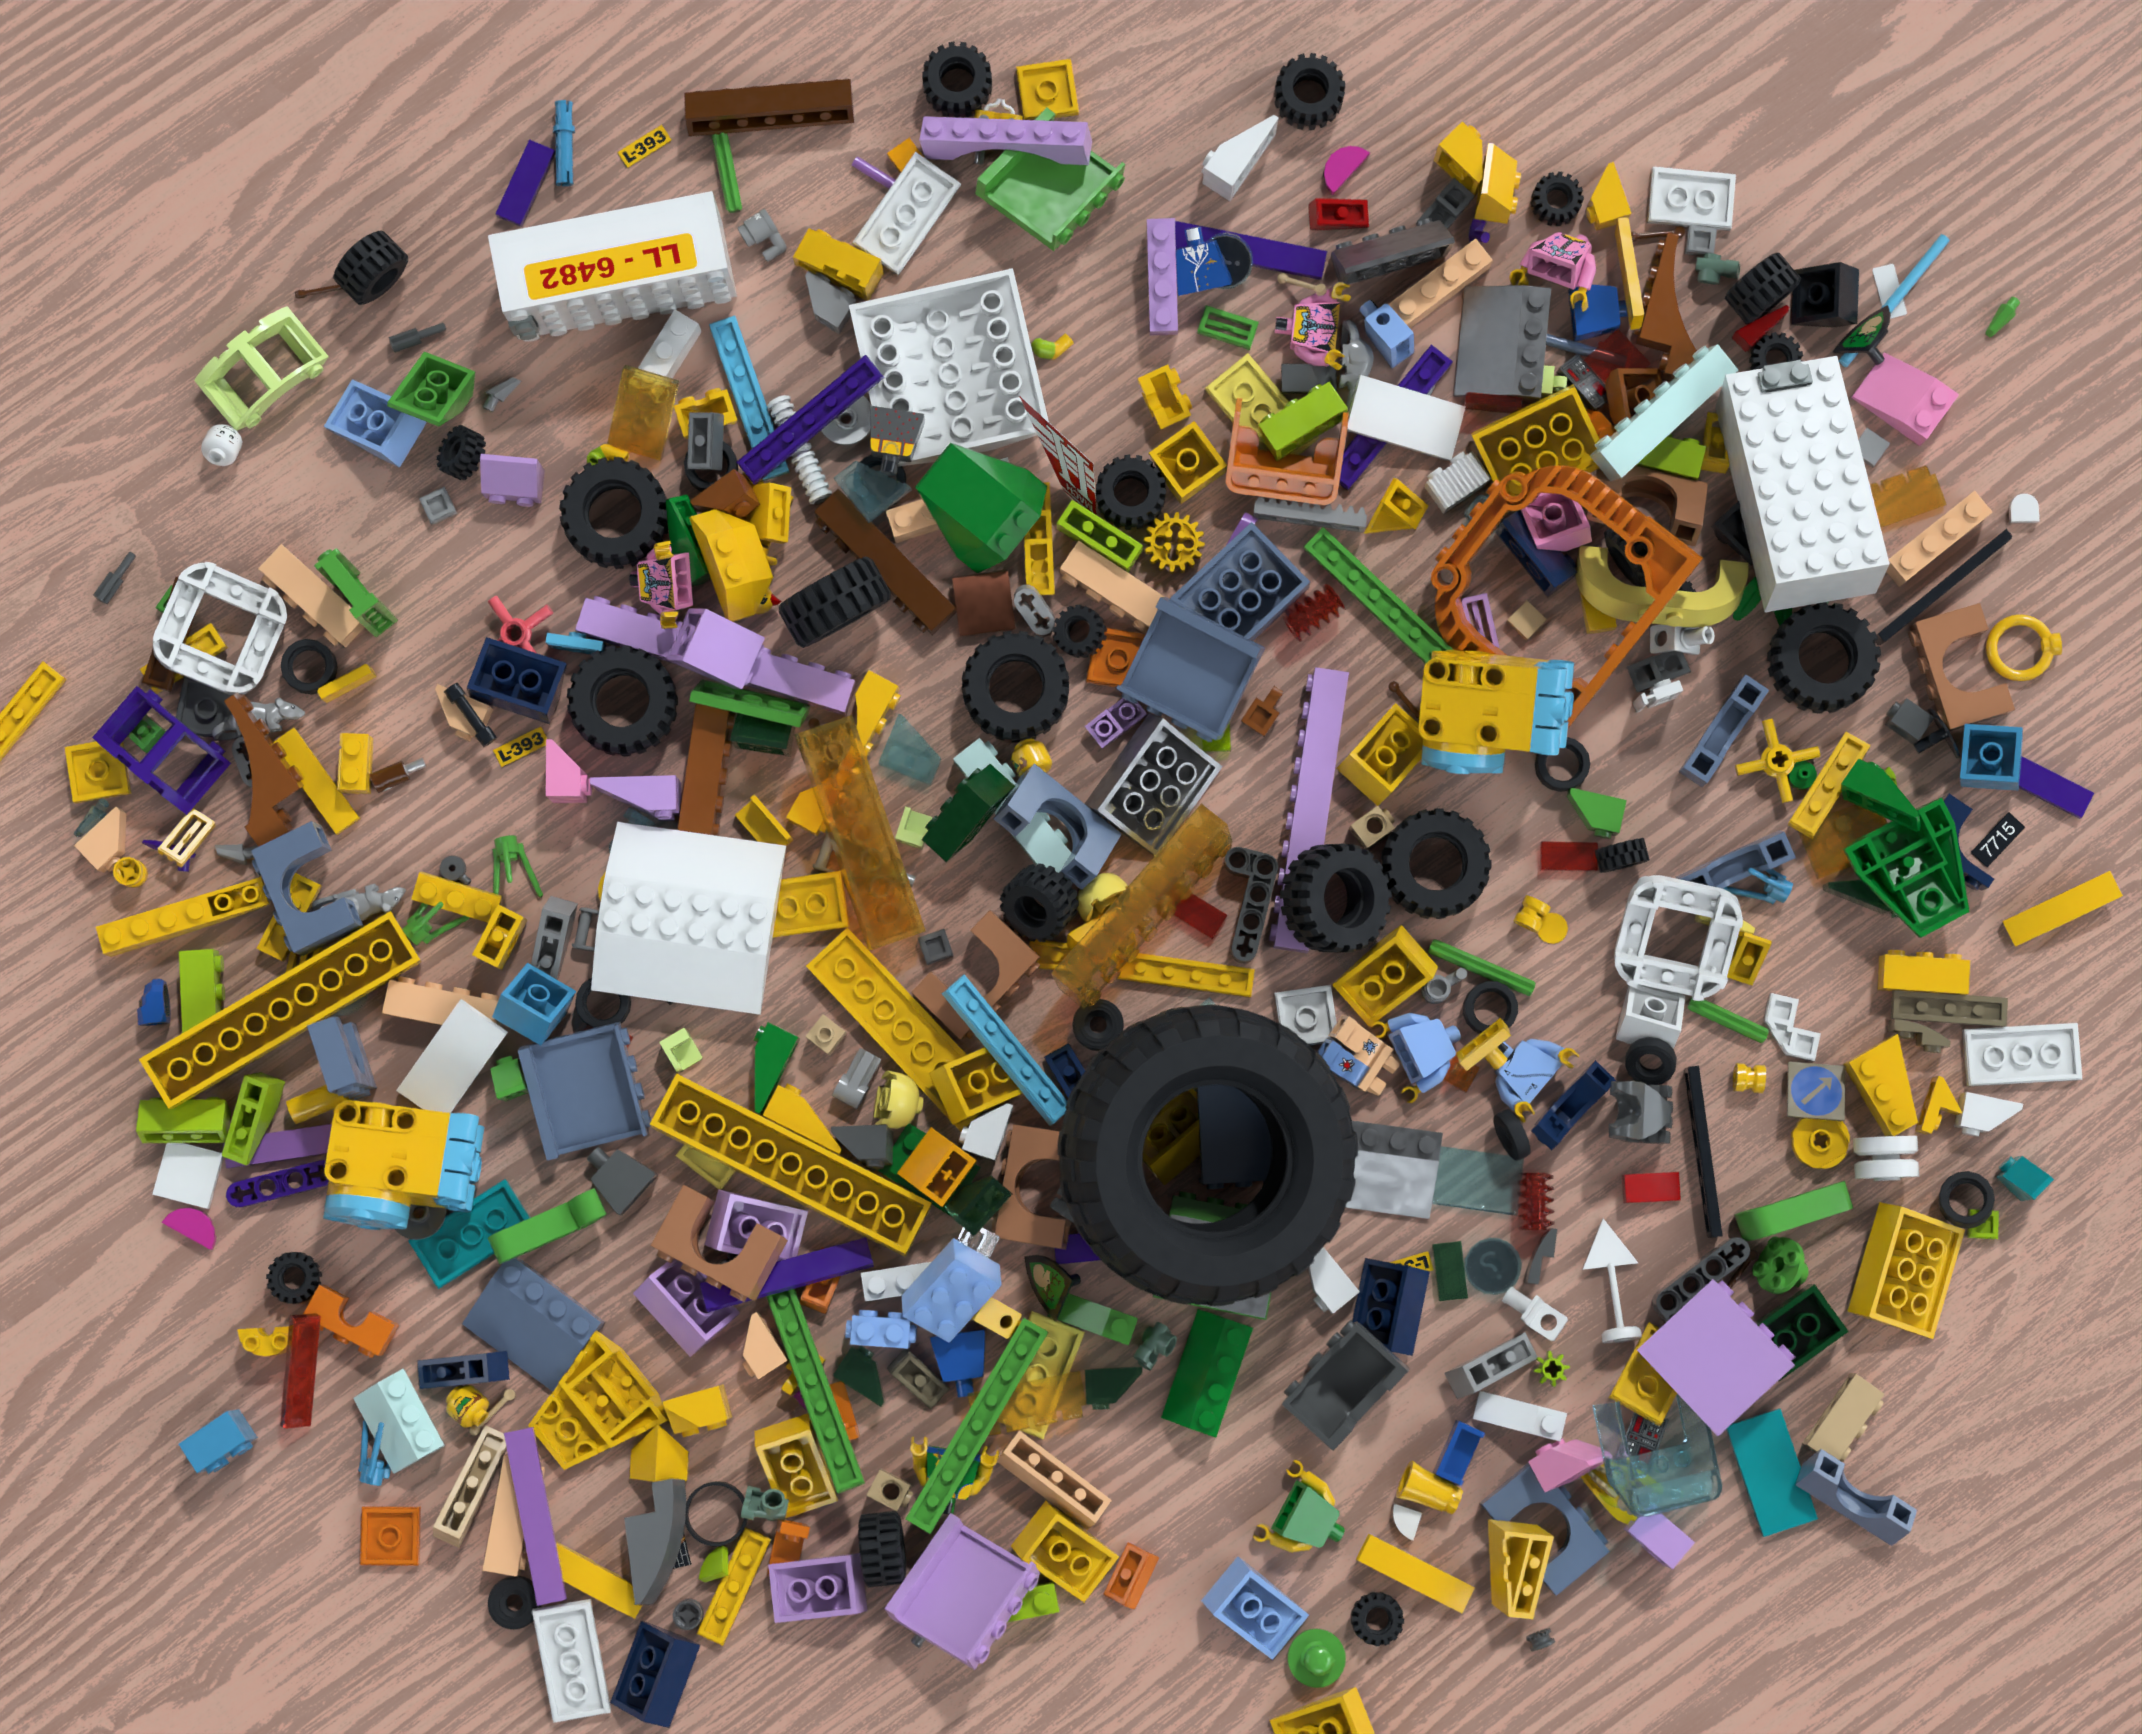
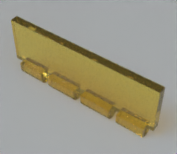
M1926 465L1907 471L1909 483H1907L1903 473L1881 480L1883 492L1880 491L1876 482L1870 484L1880 528L1947 505L1936 474L1931 475Z
M1080 1371L1020 1382L988 1436L1001 1434L1000 1422H1005L1007 1433L1030 1428L1028 1421L1030 1416H1033L1035 1427L1057 1423L1056 1411L1060 1410L1063 1421L1082 1418L1081 1406L1087 1404ZM980 1391L967 1393L970 1408Z

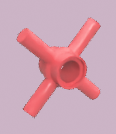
M498 596L491 598L488 603L503 623L500 631L501 638L497 641L536 653L529 643L532 638L531 629L553 614L552 609L545 605L529 618L523 620L512 618ZM515 626H519L522 631V635L517 641H514L511 637V631Z

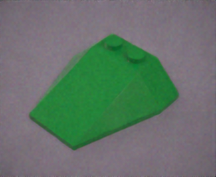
M950 443L915 488L955 556L978 574L1005 561L1040 518L1047 485L1026 468Z
M1942 797L1916 808L1920 815L1921 829L1919 832L1890 821L1857 838L1843 849L1855 874L1919 938L1970 912L1955 822Z

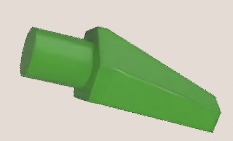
M2011 297L2006 304L2000 305L1985 334L1988 337L1995 335L2015 317V310L2020 304L2019 299Z

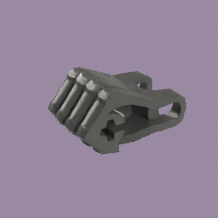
M1611 1081L1610 1095L1614 1096L1617 1100L1618 1116L1614 1123L1609 1124V1138L1630 1143L1670 1144L1671 1133L1666 1131V1129L1672 1128L1673 1125L1671 1117L1673 1102L1668 1101L1667 1098H1672V1086H1648L1645 1083L1636 1081Z

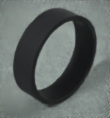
M714 1481L698 1487L687 1499L685 1525L692 1537L700 1543L708 1546H722L732 1542L743 1532L748 1519H743L742 1526L735 1536L722 1542H712L703 1539L694 1531L689 1520V1506L693 1497L701 1489L708 1486L719 1485L729 1488L736 1493L743 1505L745 1497L735 1486L726 1482Z

